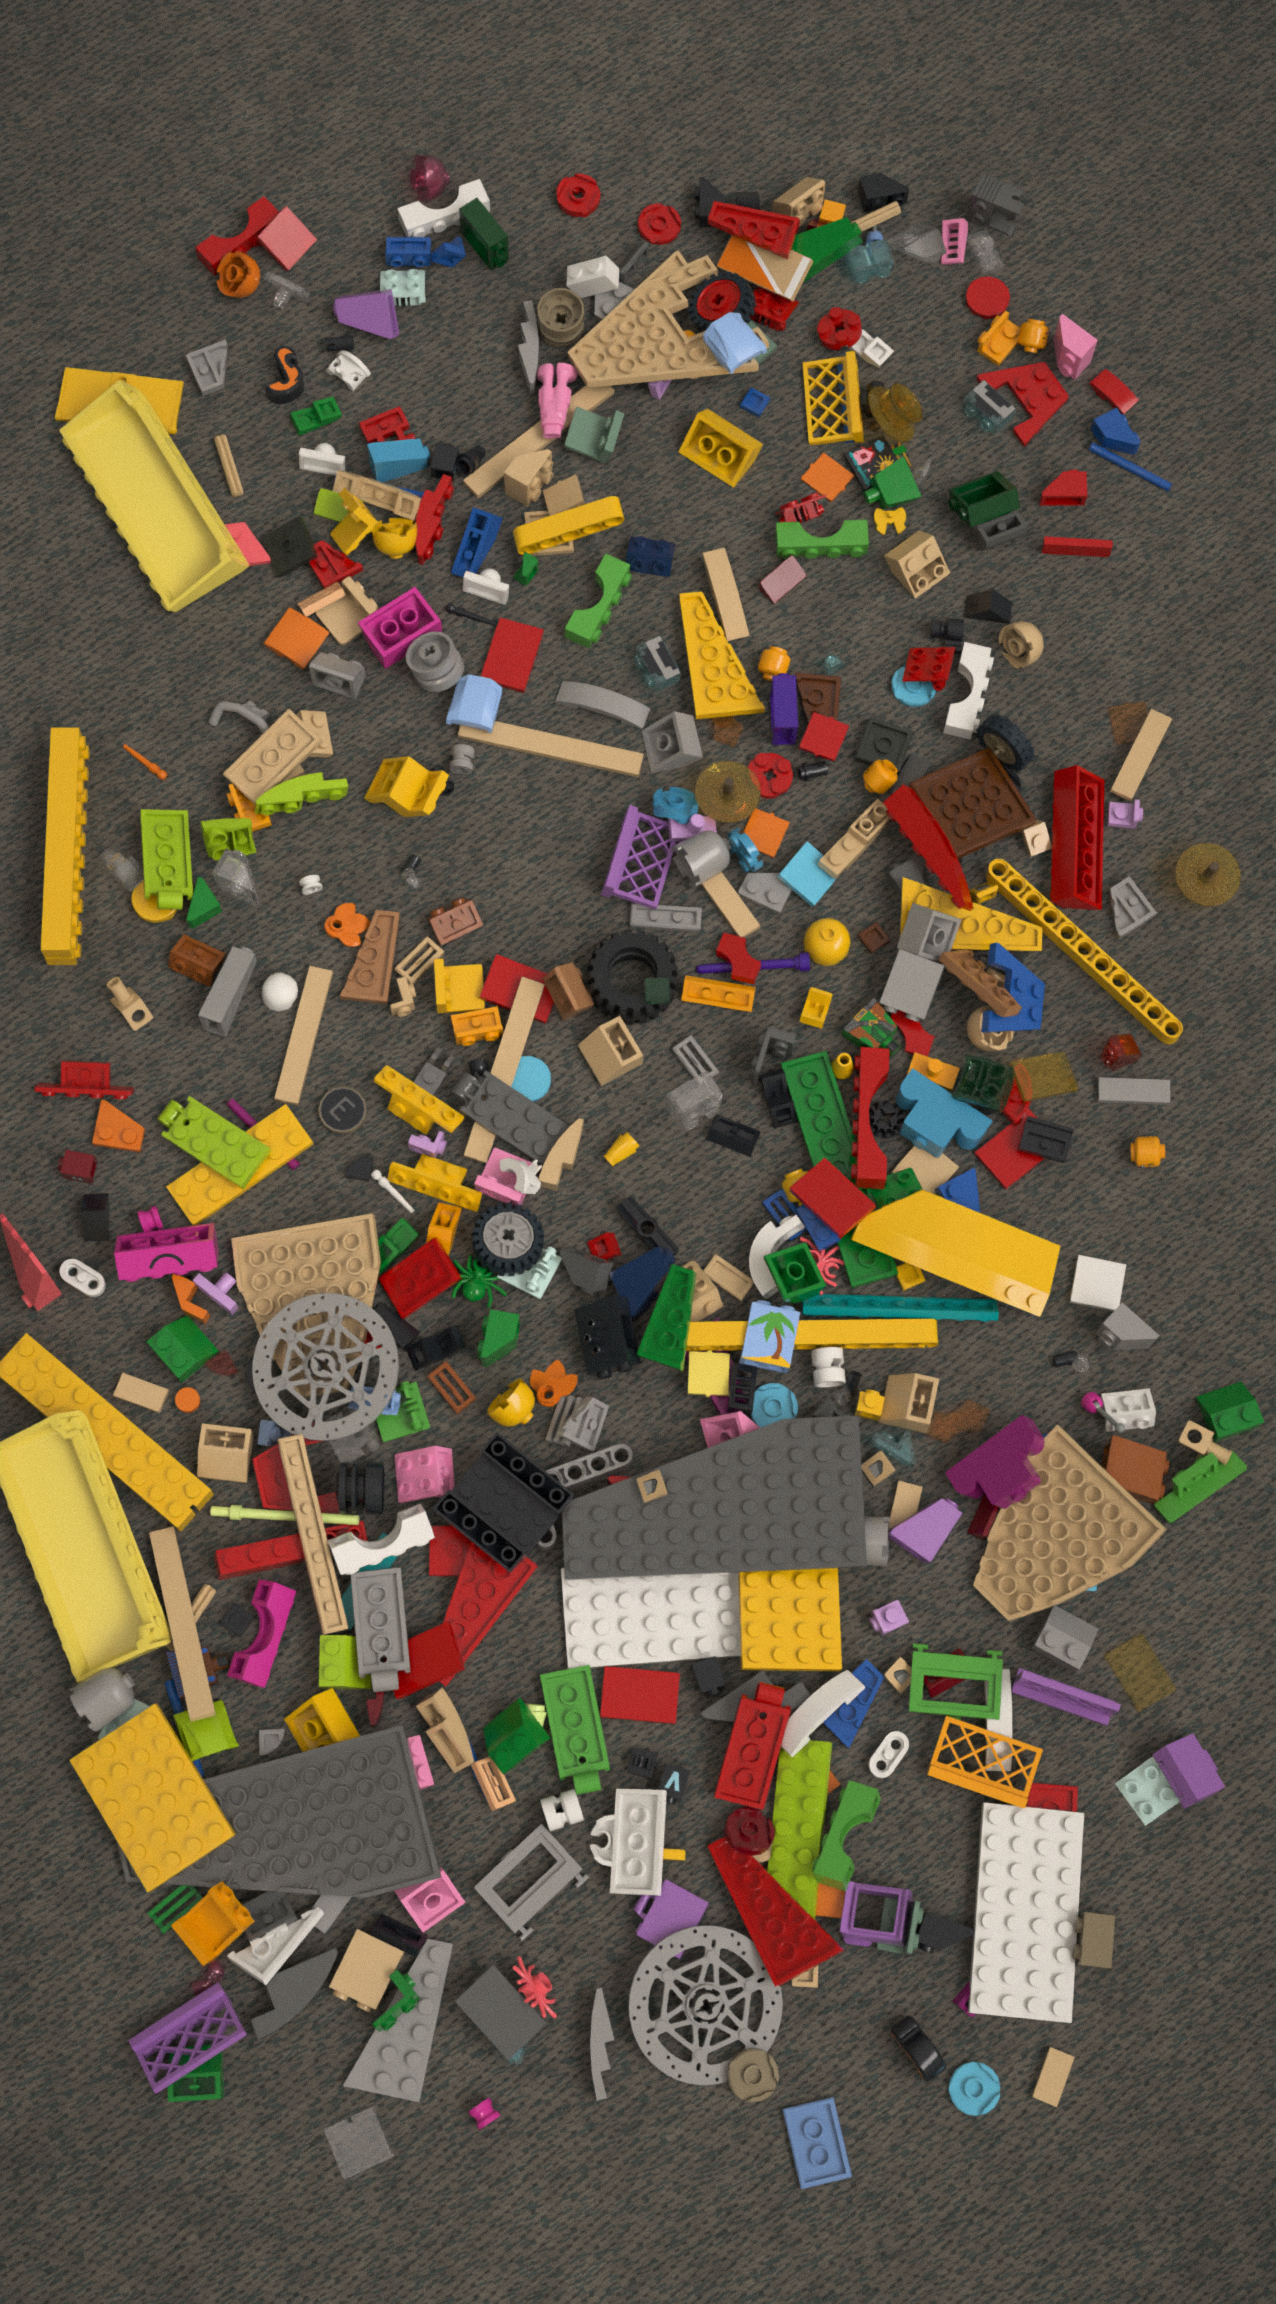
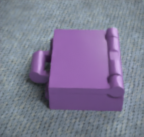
M1194 1734L1172 1742L1152 1754L1184 1809L1225 1788L1216 1772L1218 1768L1208 1751L1202 1749Z
M665 1879L661 1884V1896L640 1895L635 1904L634 1911L644 1920L643 1923L640 1922L636 1935L655 1946L659 1941L676 1931L698 1926L709 1903ZM650 1898L654 1899L647 1914L643 1913ZM684 1951L676 1954L674 1957L680 1960Z

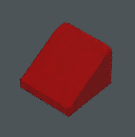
M606 1232L587 1242L591 1254L605 1260L622 1255L614 1233Z

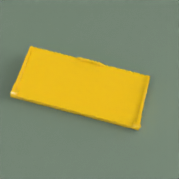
M65 367L55 414L56 421H71L118 380H122L141 391L168 434H176L184 381Z

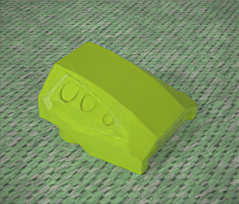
M224 818L200 821L208 857L221 861L228 857L234 859L256 853L251 819Z
M222 1700L213 1702L216 1712L215 1716L191 1722L188 1710L173 1715L180 1741L192 1762L214 1753H220L226 1749L230 1750L239 1747Z

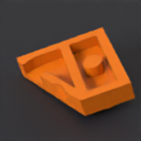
M101 1099L92 1144L140 1153L145 1128L106 1100Z

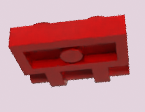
M400 406L359 422L360 430L367 444L385 442L384 439L393 435L397 437L393 441L415 439L413 433L408 435L403 433V431L410 429Z

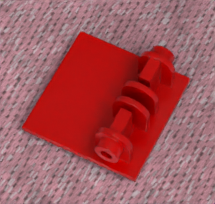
M758 286L753 292L756 298V308H753L755 313L753 316L749 315L750 318L756 322L758 320V323L761 324L763 318L766 317L764 326H767L770 321V328L778 332L779 330L784 331L787 319L799 302L796 300L792 302Z
M817 492L800 499V504H798L797 500L780 506L781 511L775 513V515L781 514L782 518L779 519V522L798 521L802 523L800 509L805 522L808 521V518L810 520L820 517L821 513H824L822 504L818 505L817 500L827 495L819 496Z
M955 647L910 648L902 681H931L933 688L936 691H941L945 688L946 681H948Z

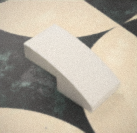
M863 329L859 341L849 347L850 350L855 351L866 362L878 368L894 352L880 338L876 337L873 339Z

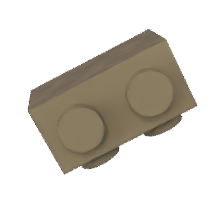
M1081 1912L1080 1917H1076L1075 1933H1078V1942L1074 1943L1073 1959H1076V1965L1111 1969L1115 1916Z

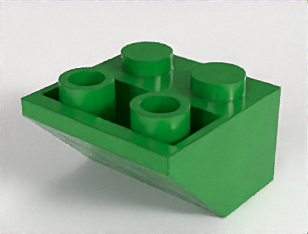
M490 1309L489 1316H484L482 1330L485 1338L484 1340L480 1339L477 1351L482 1367H489L516 1348L520 1329L519 1314Z
M204 2045L201 2047V2050L206 2051L212 2045ZM187 2046L185 2049H194L195 2046ZM223 2051L169 2085L168 2102L224 2099ZM169 2053L168 2064H171L173 2057L175 2055L174 2053ZM182 2054L178 2065L183 2066L186 2064L191 2055Z

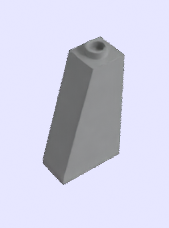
M232 947L198 1016L203 1030L226 1037L257 962L255 954L249 948L240 947L239 949Z

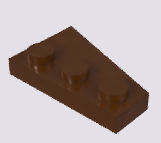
M795 672L807 725L814 712L829 718L834 717V720L837 721L841 677Z

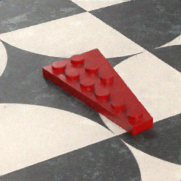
M471 1541L443 1623H451L463 1664L538 1567L530 1559L526 1558L509 1573ZM455 1674L439 1682L446 1687Z
M725 1837L708 1845L775 1987L787 1983L845 1951L753 1856L741 1854L734 1850L728 1844Z

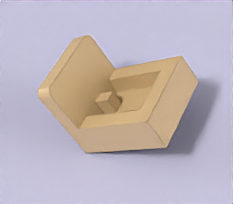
M1037 820L1036 824L1019 831V833H1022L1029 856H1034L1052 848L1045 822Z
M406 976L397 979L402 1001L390 1005L392 1016L398 1015V1017L409 1015L411 1010L415 1009L413 997H416L413 983L408 984Z

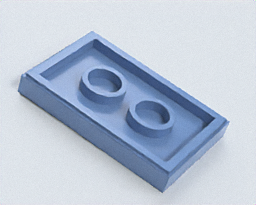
M833 2097L782 2109L801 2189L852 2177Z

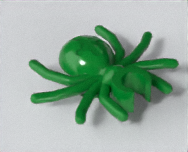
M471 1255L467 1259V1270L457 1260H453L454 1265L464 1273L460 1274L463 1279L453 1288L451 1295L453 1299L463 1283V1294L471 1302L481 1300L487 1290V1308H491L493 1301L492 1290L489 1286L499 1291L503 1296H507V1293L502 1288L490 1282L499 1279L497 1276L489 1277L492 1273L489 1271L487 1273L488 1267L486 1269L478 1267V1261L475 1259L471 1269Z

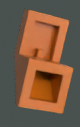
M173 1273L172 1280L183 1313L206 1324L210 1317L208 1311L191 1303L198 1289L196 1283Z

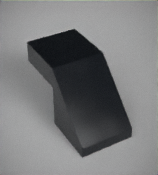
M779 1069L761 1074L762 1090L774 1128L796 1123L795 1106L788 1092L784 1070Z
M453 1325L434 1337L420 1339L406 1350L415 1371H418L455 1355L466 1346L457 1325Z

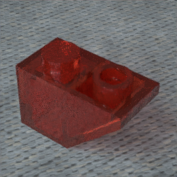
M1130 1033L1109 1037L1102 1050L1101 1057L1105 1066H1110L1113 1072L1138 1061L1142 1054Z

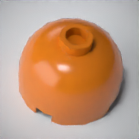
M239 251L235 253L229 252L222 258L217 272L220 273V281L217 280L219 290L224 295L235 298H245L252 295L260 282V269L256 261L249 255Z

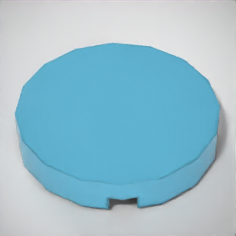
M906 664L894 673L891 682L895 698L909 707H920L928 704L936 693L931 681L903 682Z
M521 1056L511 1087L531 1101L536 1102L548 1093L551 1085V1073L547 1065L540 1059L533 1056Z
M768 1383L760 1386L754 1395L753 1412L750 1415L752 1421L761 1428L782 1419L795 1418L798 1412L796 1397L791 1390L779 1383Z
M969 2062L962 2064L953 2072L950 2078L948 2088L950 2099L956 2108L965 2114L974 2116L986 2114L995 2107L1000 2098L999 2078L993 2069L984 2063Z

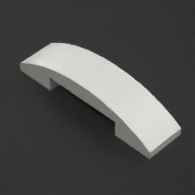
M1002 1669L1000 1719H986V1729L1012 1738L1010 1670ZM984 1681V1694L986 1706L988 1699L989 1681ZM988 1736L991 1742L996 1740V1738ZM1000 1741L993 1745L999 1758L1012 1752L1008 1742ZM990 1747L985 1749V1765L996 1760ZM1012 1756L1001 1761L1005 1771H1011ZM998 1763L986 1769V1771H1002Z
M848 1670L829 1680L815 1691L788 1719L781 1747L793 1757L810 1741L809 1735L843 1703L848 1705L865 1689V1686Z

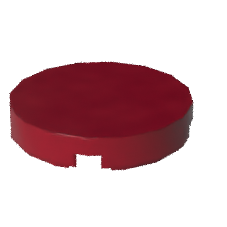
M743 1807L734 1810L724 1824L726 1841L734 1850L741 1854L750 1856L761 1855L769 1849L775 1836V1828L769 1817L766 1818L762 1815L763 1812L755 1808Z

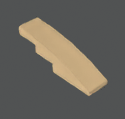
M725 548L702 553L711 593L715 599L725 638L727 641L748 637L749 632Z
M1153 709L1150 710L1110 792L1132 801L1172 718Z

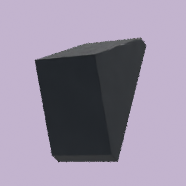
M993 589L969 595L966 599L964 618L1010 624L1012 602Z
M109 1193L84 1194L81 1219L85 1242L109 1241Z

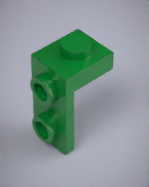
M396 1970L389 1976L404 1997L372 2024L378 2032L389 2030L396 2024V2018L402 2013H409L417 2006L416 2002L420 1997L414 1991L413 1987L416 1984L407 1972L402 1975Z

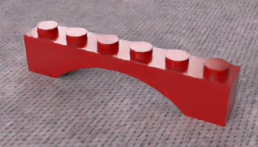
M861 1047L859 1056L855 1055L854 1070H858V1077H854L853 1091H857V1099H853V1113H857V1120H853L852 1135H856V1142H852L851 1156L856 1157L855 1164L851 1165V1179H855V1186L857 1188L884 1189L887 1175V1157L880 1150L873 1137L869 1122V1107L875 1093L887 1080L889 1049Z

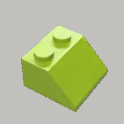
M320 1635V1689H371V1674L365 1675V1678L361 1679L359 1676L356 1636Z

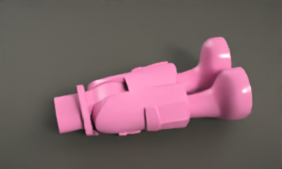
M546 363L537 369V380L543 383L538 392V405L540 407L543 437L554 439L561 437V431L564 430V423L566 421L567 409L571 402V389L567 387V383L574 382L578 377V372L574 366L567 363H557L556 370L551 363ZM557 373V385L553 388V382Z

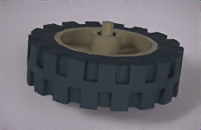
M989 715L976 729V736L980 739V745L984 746L985 749L990 747L1003 767L1019 772L1035 756L1033 754L1034 748L1031 747L1032 743L1030 740H1027L1026 734L1023 731L1021 732L1016 724H1012L1011 720L1004 719L1002 715Z

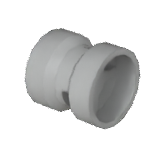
M464 744L452 746L451 756L453 760L450 762V771L455 774H471L473 772L471 759L474 758L475 749Z

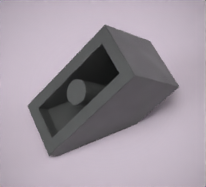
M562 1248L560 1250V1255L573 1284L582 1287V1291L589 1294H596V1291L607 1290L610 1278L609 1273H611L613 1262L577 1248Z

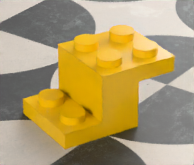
M409 756L383 759L364 799L371 803L384 802L404 817L430 815L436 807V801L440 793L446 787L449 775L443 770L428 771Z

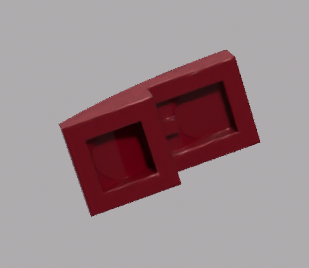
M385 1691L376 1692L375 1699L367 1700L371 1727H377L381 1718Z

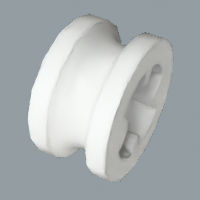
M309 875L299 881L300 886L303 887L302 893L304 895L322 890L323 887L319 883V875Z

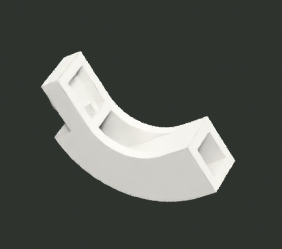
M797 1215L784 1218L779 1223V1227H776L772 1221L768 1222L759 1231L751 1246L749 1256L751 1277L765 1299H768L779 1290L763 1257L777 1252L783 1242L805 1228Z

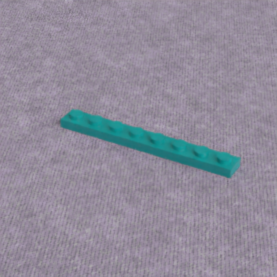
M817 1294L815 1297L802 1301L803 1315L810 1316L833 1315L835 1317L858 1316L860 1318L882 1317L885 1319L893 1317L907 1319L929 1318L935 1320L955 1319L957 1321L980 1320L988 1322L990 1320L998 1321L999 1315L996 1299Z

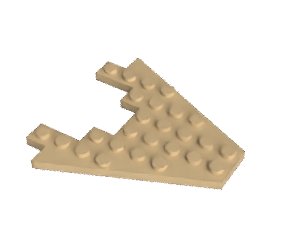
M679 251L674 252L568 351L569 360L588 388L683 378L697 379L704 376L730 374L716 360L714 354L703 341L705 331L688 338L672 316L673 313L688 307V300L681 291L702 283L705 278L709 280L712 274L718 276V270L708 255L687 263ZM760 328L752 329L754 334L765 344L766 348H769V341ZM755 358L736 368L732 374L755 372L759 370V365Z

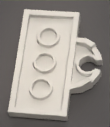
M616 1789L615 1814L604 1816L596 1821L597 1823L592 1829L591 1835L600 1837L606 1834L608 1836V1844L604 1848L600 1845L592 1844L590 1848L596 1861L611 1867L610 1893L661 1896L667 1791Z

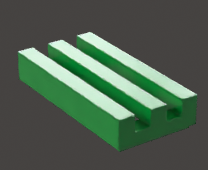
M181 1885L147 1914L153 1919L162 1933L165 1934L172 1928L171 1925L186 1915L203 1897L194 1886ZM189 1888L191 1890L160 1917H157L156 1914L185 1889ZM195 1896L197 1898L164 1926L162 1922L191 1897Z

